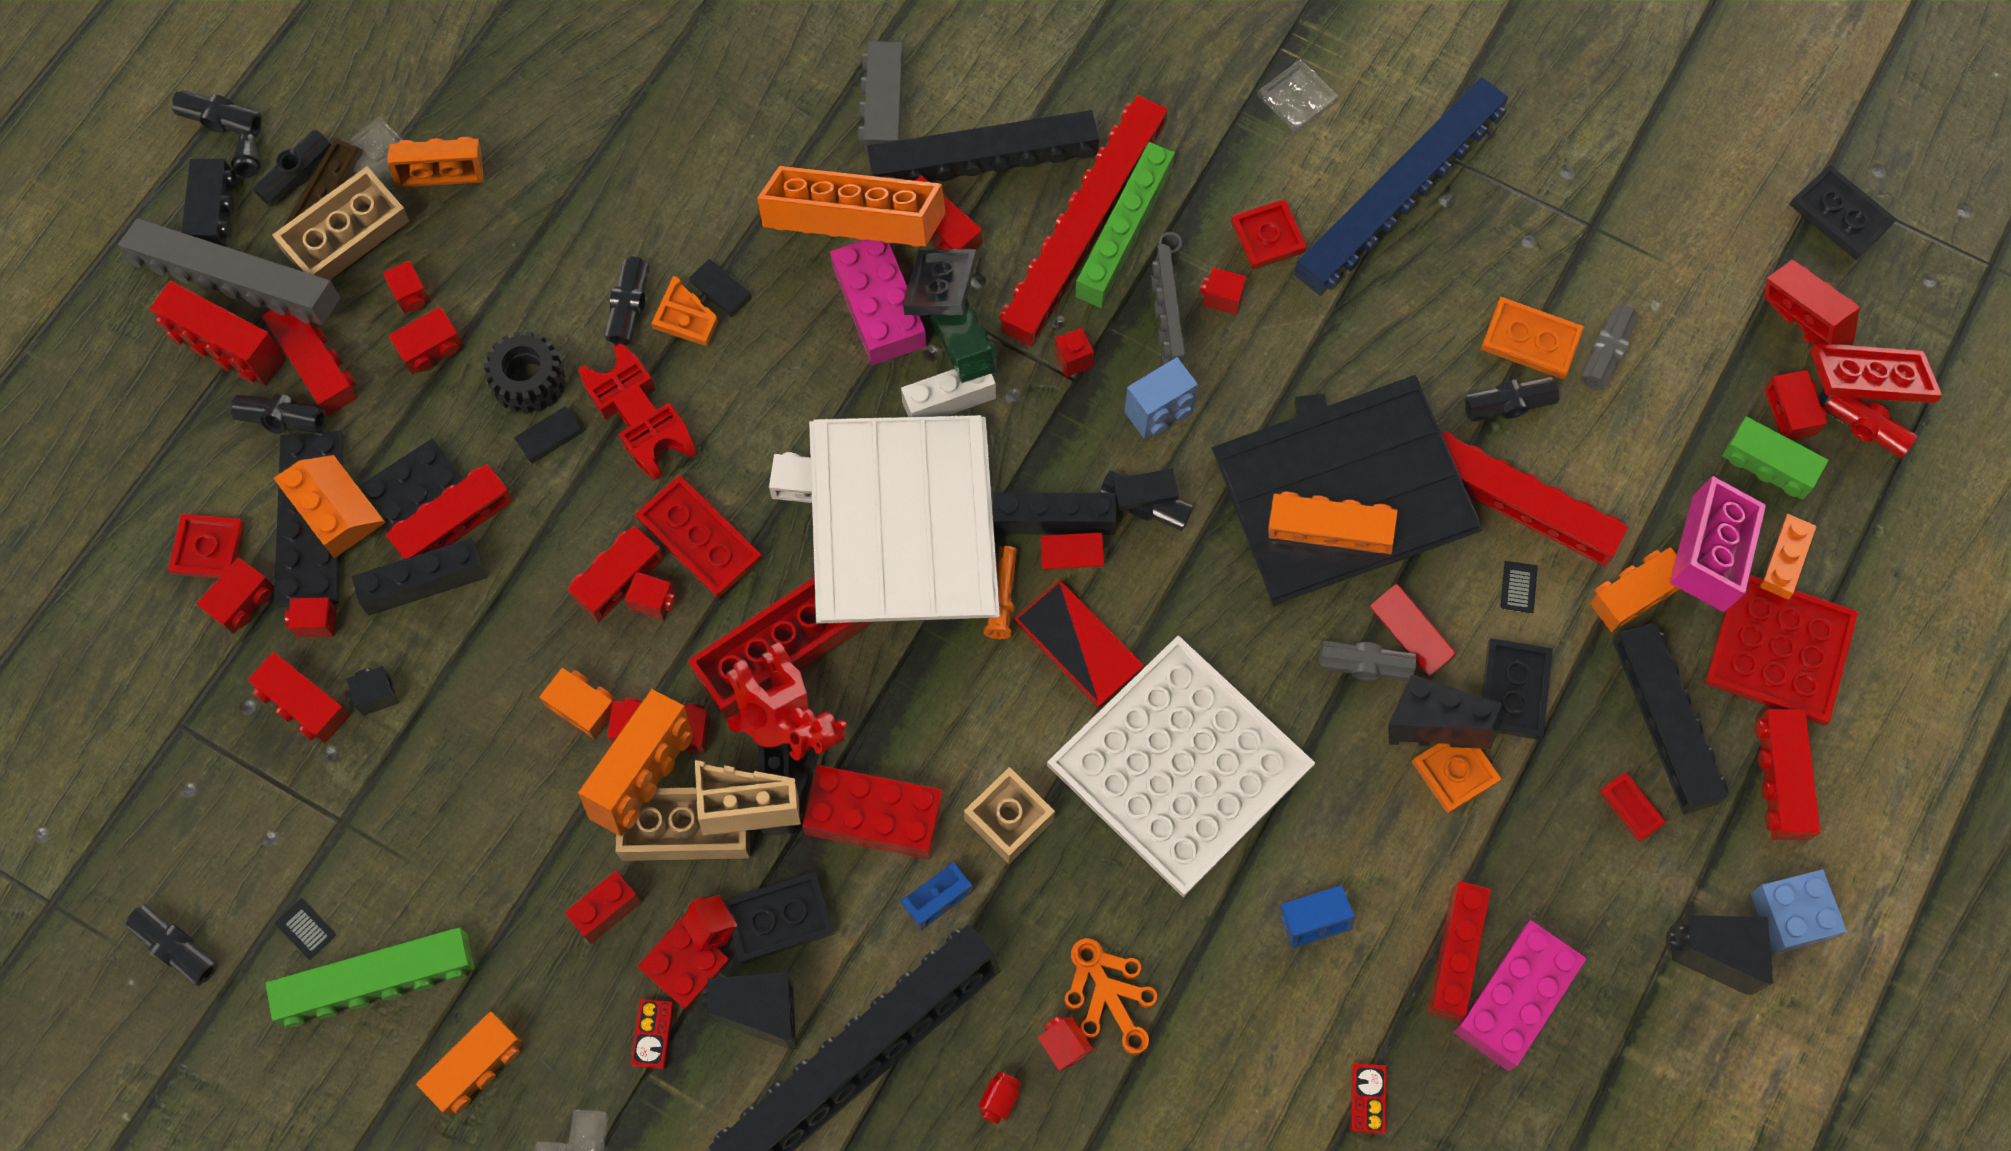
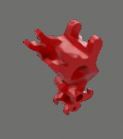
M780 642L772 645L769 648L770 652L760 657L769 672L773 688L765 691L758 686L745 660L736 663L733 666L734 669L726 674L735 691L737 705L740 709V714H735L727 720L731 731L745 732L758 745L763 747H775L784 743H790L793 749L790 751V755L794 760L802 759L805 756V751L810 750L811 747L814 748L816 754H821L832 745H837L844 741V728L847 727L845 721L838 720L835 722L834 717L829 712H823L815 717L813 712L809 710L807 693L800 671L793 666Z

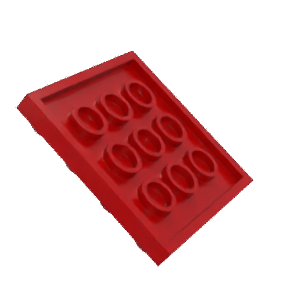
M1749 575L1745 594L1723 613L1703 684L1775 709H1805L1807 720L1826 726L1830 723L1859 611L1794 590L1793 595L1788 600L1760 588L1762 578Z

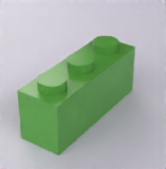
M1747 416L1737 427L1722 454V457L1728 459L1732 465L1745 468L1756 474L1760 480L1771 482L1782 488L1786 494L1792 497H1799L1802 500L1812 491L1828 462V459Z

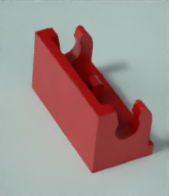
M1102 533L1046 535L1040 537L1042 570L1104 567Z

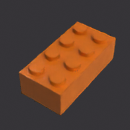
M651 689L578 792L589 820L619 836H622L627 828L630 829L634 826L641 807L645 802L648 803L652 800L657 790V784L663 776L666 777L670 774L675 764V758L680 751H685L691 743L692 731L684 705Z

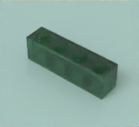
M968 299L966 300L963 315H926L961 383L996 372L993 361L997 359L996 349L992 341L987 343L988 337L983 324L978 325L976 312L973 307L969 308Z

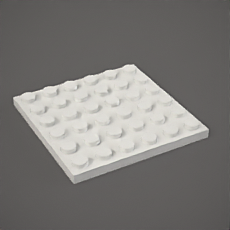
M1179 636L1166 646L1047 762V766L1183 898L1315 765V762Z

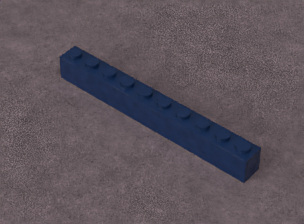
M1481 77L1297 261L1294 275L1320 296L1327 289L1333 290L1341 281V275L1346 270L1352 271L1359 263L1360 256L1365 251L1369 253L1379 242L1378 237L1383 232L1388 234L1397 224V218L1402 213L1407 215L1415 206V200L1420 195L1426 196L1433 188L1434 181L1438 177H1445L1452 168V163L1457 158L1461 160L1471 148L1470 144L1474 140L1479 142L1487 133L1488 126L1492 122L1497 124L1506 113L1504 107L1508 96Z

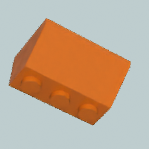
M460 137L457 140L434 138L427 142L403 140L389 146L387 159L396 188L484 182L479 139L471 137Z
M334 455L299 460L274 477V480L333 558H336L385 524V521Z

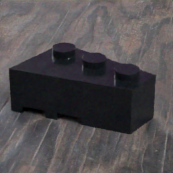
M1411 675L1388 724L1389 745H1399V742H1418L1419 746L1441 743L1450 744V747L1491 749L1502 724V703Z
M784 743L775 747L758 745V772L794 778L798 791L801 815L820 754H816L814 748L811 747L810 750L805 751V756L802 759L794 760L790 755V751L793 750L790 743ZM797 825L763 828L760 830L763 835L795 834Z

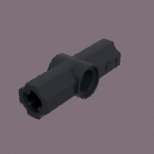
M181 90L173 96L172 111L175 115L199 121L203 126L214 132L220 133L226 129L239 134L248 133L254 136L258 135L261 130L262 116L259 112L234 105L229 99L221 95L212 94L209 98Z
M312 130L293 150L288 149L279 153L276 158V166L252 188L253 191L263 202L273 207L293 186H301L308 181L310 177L309 171L325 156L331 143L319 131Z
M630 256V258L624 259L618 285L614 286L611 291V313L605 331V339L614 345L618 343L624 346L631 344L637 317L641 316L644 310V289L650 266L649 262L639 257Z
M1552 377L1521 383L1519 380H1510L1498 385L1493 390L1466 395L1464 399L1465 411L1471 422L1502 415L1505 419L1516 418L1527 413L1530 409L1557 404L1559 401V388L1556 380L1554 381Z
M276 394L272 400L247 395H236L232 400L231 414L234 420L261 424L271 433L281 434L286 428L311 433H322L325 428L327 415L324 408L296 404L287 395Z
M1110 470L1103 481L1099 493H1115L1113 479L1125 476ZM1176 500L1128 509V511L1139 519L1147 521L1155 519L1182 531L1188 522L1193 505Z
M143 904L141 907L134 909L127 917L128 920L125 926L128 930L150 946L148 949L168 966L175 967L195 985L200 986L214 975L215 969L218 966L214 959L194 945V940L173 923L169 924L149 906Z

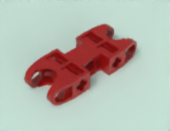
M618 343L612 347L617 361L614 369L610 372L598 373L593 369L589 370L585 364L579 367L578 371L591 401L603 418L607 420L616 413H619L628 428L618 434L622 445L636 465L651 479L656 481L662 477L658 466V458L663 451L675 449L681 454L685 453L690 459L697 455V452L684 422L672 405L667 403L657 410L646 396L655 390L651 376L638 358L623 344Z

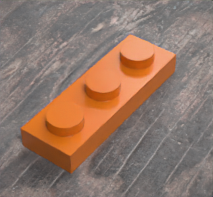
M1790 514L1786 515L1780 527L1760 588L1788 600L1790 599L1798 582L1816 525Z

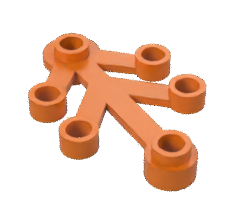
M1084 938L1077 941L1071 950V960L1077 968L1071 989L1065 995V1005L1070 1010H1078L1083 1006L1084 995L1082 991L1088 973H1090L1096 986L1087 1017L1081 1023L1080 1029L1087 1039H1094L1098 1036L1100 1032L1099 1020L1104 1002H1106L1123 1033L1122 1046L1124 1050L1131 1055L1143 1053L1149 1043L1148 1034L1144 1029L1133 1025L1117 995L1136 1000L1140 1006L1150 1008L1157 1001V992L1152 987L1141 988L1107 978L1101 967L1119 970L1125 978L1135 979L1141 972L1140 962L1135 958L1123 959L1103 953L1101 945L1093 939ZM1084 950H1089L1093 953V958L1085 961L1082 959L1081 953ZM1133 963L1137 966V972L1129 974L1125 970V966ZM1150 992L1153 995V1001L1150 1003L1144 1002L1141 999L1142 993ZM1072 994H1077L1081 1001L1077 1005H1072L1069 1003L1068 997ZM1087 1023H1093L1097 1030L1093 1034H1088L1085 1032L1084 1026ZM1133 1036L1141 1040V1045L1137 1048H1133L1129 1044V1039Z

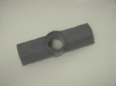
M1616 305L1604 330H1601L1590 352L1592 355L1581 374L1580 380L1587 388L1604 390L1615 365L1619 364L1629 344L1627 340L1638 321L1639 315L1635 312L1634 308L1627 305Z
M1322 641L1318 664L1319 669L1350 673L1359 680L1374 681L1379 678L1408 682L1416 669V654L1384 650L1382 646L1371 642L1349 645Z

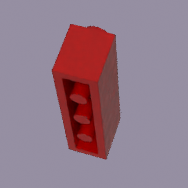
M273 310L262 315V318L319 406L325 409L327 416L358 399L352 389L357 386L348 371L341 373L338 366L343 363L333 348L329 351L326 350L323 344L327 343L328 340L319 326L313 329L310 323H304L289 314L280 315Z
M485 464L482 467L473 469L469 472L467 478L457 485L447 487L441 496L431 503L428 502L421 505L416 513L408 519L394 524L385 535L402 558L407 559L455 543L514 500L489 465Z
M1767 709L1758 717L1755 723V734L1757 738H1760L1761 744L1758 762L1760 768L1764 770L1765 778L1762 783V795L1768 804V812L1765 818L1766 828L1771 831L1772 840H1811L1820 834L1821 831L1805 709Z
M1458 881L1452 888L1426 1014L1459 1022L1466 1016L1491 889Z

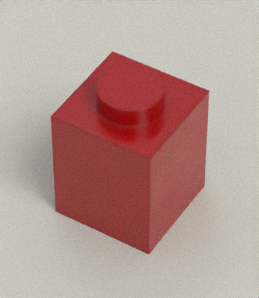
M410 260L383 272L404 314L409 311H416L422 308L424 304L430 302Z
M1212 267L1210 277L1204 276L1199 293L1204 295L1202 306L1236 315L1244 290L1246 276Z
M1083 328L1055 338L1054 354L1066 378L1093 368L1094 351Z
M636 572L625 601L629 610L664 620L667 611L671 612L675 606L676 595L670 582Z
M291 598L290 609H287L285 612L286 627L297 638L334 637L337 608L329 598Z
M719 895L708 898L699 897L693 900L681 920L699 952L726 945L737 927L735 920Z
M1060 1016L1055 1017L1043 1026L1045 1032L1037 1037L1059 1071L1069 1069L1094 1051L1073 1017L1063 1019Z

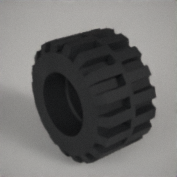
M526 331L525 335H521V332H514V337L509 338L506 335L502 337V343L496 342L492 346L494 352L488 351L486 355L488 362L484 363V370L486 372V380L501 405L505 408L509 406L511 411L518 413L519 409H522L523 414H530L531 409L540 412L543 405L546 404L550 407L554 404L552 399L553 397L557 399L560 397L561 391L559 388H564L565 380L563 377L566 376L562 362L553 344L550 341L546 342L545 337L540 334L535 338L533 332ZM534 364L540 366L538 372L528 380H511L514 371L523 365Z

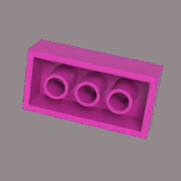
M862 240L830 251L833 271L871 366L927 347L926 333L919 315H904L903 302L908 288L889 243Z
M1712 476L1692 496L1670 584L1722 612L1730 608L1746 592L1766 505Z
M1530 920L1522 927L1467 1010L1466 1016L1459 1022L1453 1033L1507 1071H1511L1518 1066L1587 958Z

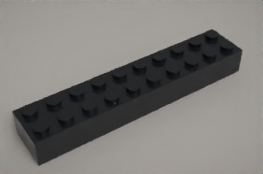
M969 924L963 929L958 928L953 931L946 939L947 943L938 951L932 950L926 954L921 961V965L916 970L904 973L897 980L896 987L887 994L882 993L877 996L870 1004L871 1008L862 1016L856 1015L850 1019L844 1027L845 1030L836 1038L831 1037L819 1047V1053L812 1059L800 1062L793 1069V1075L784 1083L778 1082L767 1091V1097L758 1105L753 1104L741 1113L740 1120L731 1128L726 1127L719 1131L713 1138L714 1142L709 1146L710 1150L795 1151L997 976L1001 971L995 953Z

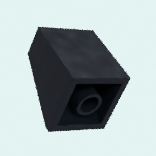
M1687 915L1671 926L1670 931H1667L1666 946L1671 951L1673 961L1745 995H1753L1773 984L1768 917Z
M788 972L707 979L708 988L702 989L703 1008L707 1009V1013L713 1017L716 1023L790 1050L797 1049L794 987Z

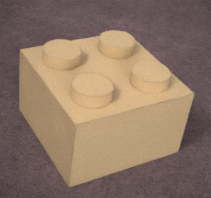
M1010 767L964 810V820L1008 864L1023 852L1054 821L1055 811Z

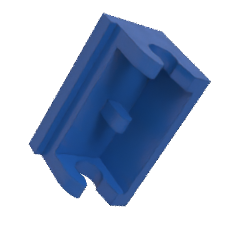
M952 862L921 887L900 900V903L919 929L923 930L973 892L972 884L966 879L956 864Z
M1342 885L1280 905L1283 914L1281 920L1291 948L1353 929L1355 916Z

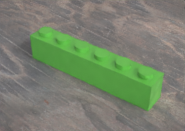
M1148 142L1076 281V298L1099 308L1103 307L1173 171L1175 152Z
M458 927L265 982L272 1021L285 1028H294L303 1025L305 1019L317 1016L318 1019L335 1016L339 1009L349 1007L351 1010L364 1008L370 1005L369 1001L381 997L382 1000L395 999L402 996V991L413 988L415 991L427 990L434 987V982L446 979L447 982L464 979L466 973L475 971L468 935Z

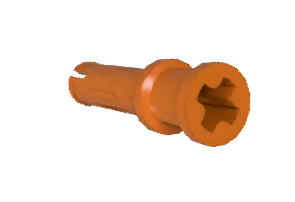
M1002 546L998 548L996 572L1000 616L988 618V625L984 627V635L993 639H1008L1011 637L1009 621L1010 614L1014 613L1011 593L1018 552L1016 548L1011 546H1004V551Z

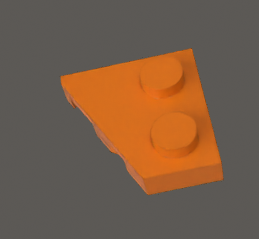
M673 276L651 324L653 329L708 346L718 324V319L708 307H704L701 304L700 299L693 292L690 293L682 285L678 277Z

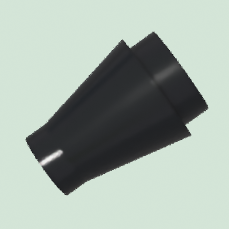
M243 133L238 137L231 166L239 176L252 177L257 174L261 167L256 138L252 134Z

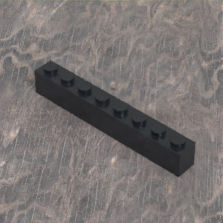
M1093 110L867 145L872 176L915 181L922 175L928 181H946L957 176H976L982 172L989 171L1002 172L1008 168L1032 167L1045 162L1058 163L1065 159L1076 157L1088 158L1098 153L1099 136Z

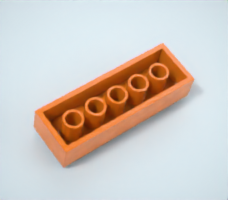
M785 166L778 167L757 197L762 226L765 228L799 231L806 234H824L831 237H849L858 240L883 241L884 243L908 244L914 247L927 246L945 215L942 184Z

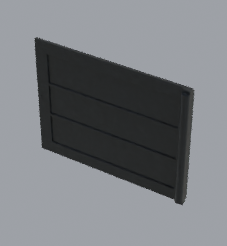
M1416 375L1212 447L1213 455L1273 607L1287 600L1482 532L1479 519ZM1282 492H1293L1303 498L1324 496L1334 502L1342 503L1344 500H1354L1365 506L1373 507L1375 504H1385L1392 509L1398 510L1392 555L1269 538L1268 527L1274 494L1281 495Z

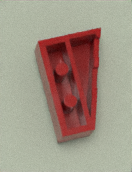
M1791 260L1767 277L1764 298L1789 324L1794 321L1805 333L1802 338L1807 344L1813 341L1814 343L1854 345L1860 307L1852 299L1839 293L1831 284L1822 281L1811 273L1808 268L1801 266L1794 260Z

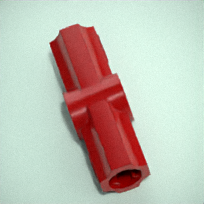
M1831 396L1824 406L1825 410L1850 425L1851 432L1858 439L1866 442L1875 441L1899 458L1906 454L1918 437L1892 420L1890 412L1879 403H1866L1860 398Z

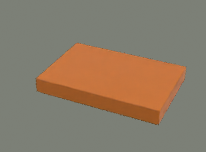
M1500 297L1480 350L1565 380L1584 326Z

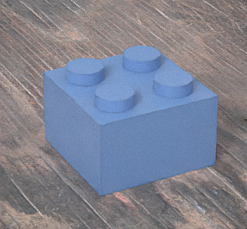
M1178 357L1127 387L1124 412L1144 439L1152 434L1158 436L1168 428L1170 423L1175 420L1182 421L1192 414L1198 384Z
M1823 869L1763 884L1750 893L1758 916L1768 917L1772 955L1833 940L1847 932Z

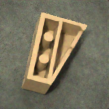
M695 760L697 812L703 835L801 824L799 797L794 778L757 771L748 773L737 771L735 767L724 766V768L706 765L703 761Z

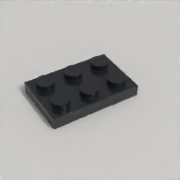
M1828 165L1789 204L1855 260L1868 250L1897 220L1831 165Z
M976 249L919 250L903 302L904 315H963L977 262Z
M432 438L358 487L385 521V524L382 526L388 533L394 524L408 519L416 513L421 505L428 502L431 503L441 496L447 487L457 485L463 479Z
M1490 638L1488 641L1482 697L1502 703V724L1498 733L1541 740L1544 737L1552 648Z
M815 871L723 901L737 924L732 937L741 965L835 935Z

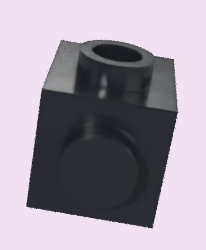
M383 666L376 669L360 670L355 673V676L346 679L349 690L345 691L349 706L356 708L363 716L399 703L391 675Z

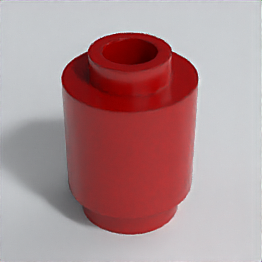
M998 1071L995 1078H990L977 1106L982 1111L980 1116L996 1125L999 1124L1000 1120L1007 1122L1021 1093L1018 1090L1021 1082Z

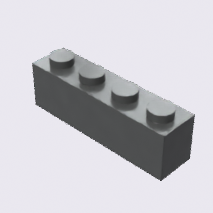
M868 41V53H863L862 68L867 70V77H861V94H866L865 101H860V119H864V126H859L858 137L859 143H864L865 155H868L867 145L900 140L903 76L902 42Z

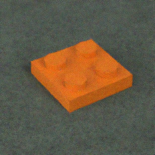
M1438 743L1412 760V764L1447 814L1500 783L1502 780L1480 748L1450 747V744Z

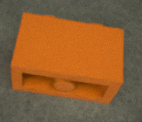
M562 667L539 698L545 707L595 740L610 720L612 699L614 697L600 686L596 690L587 684L589 680L580 672L573 670L570 673Z

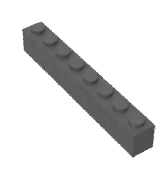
M138 218L118 244L125 254V260L134 267L140 268L143 266L151 269L156 274L173 276L183 283L192 282L207 291L216 290L231 299L240 298L246 300L255 307L262 305L271 308L280 315L289 314L295 316L304 323L313 322L323 326L341 298L330 280Z

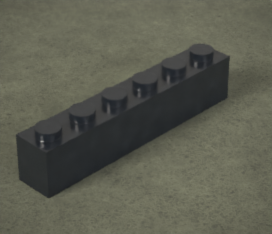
M1656 623L1620 632L1613 641L1614 647L1683 815L1719 805L1728 797L1727 783L1716 769L1714 752L1710 746L1706 745L1702 735V723L1693 714L1690 706V694L1686 688L1682 687L1678 678L1679 669L1676 662L1668 654L1666 649L1667 640L1664 633L1658 630Z

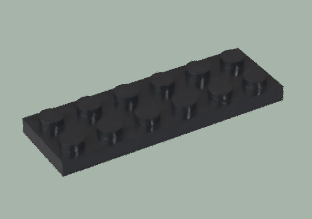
M341 431L280 435L279 474L299 460L334 455L343 466V434ZM278 485L274 605L277 608L290 607L291 598H329L333 604H339L340 555L336 558L332 557Z

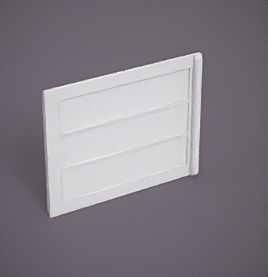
M977 415L818 419L810 421L816 624L999 617L986 417Z

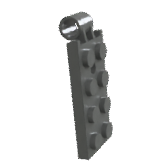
M1166 232L1160 236L1157 246V260L1152 261L1153 275L1150 276L1152 293L1156 292L1154 315L1155 319H1159L1160 326L1157 328L1158 344L1163 345L1161 366L1176 357L1183 364L1185 356L1173 266L1180 259L1182 240L1174 232Z

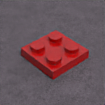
M1285 199L1231 216L1230 222L1252 270L1306 252L1307 246Z
M181 514L168 571L172 575L219 579L237 559L245 523L242 519Z
M680 918L637 968L687 1011L702 994V989L708 987L707 979L716 978L730 962V959L717 948L699 952L681 922L683 918Z

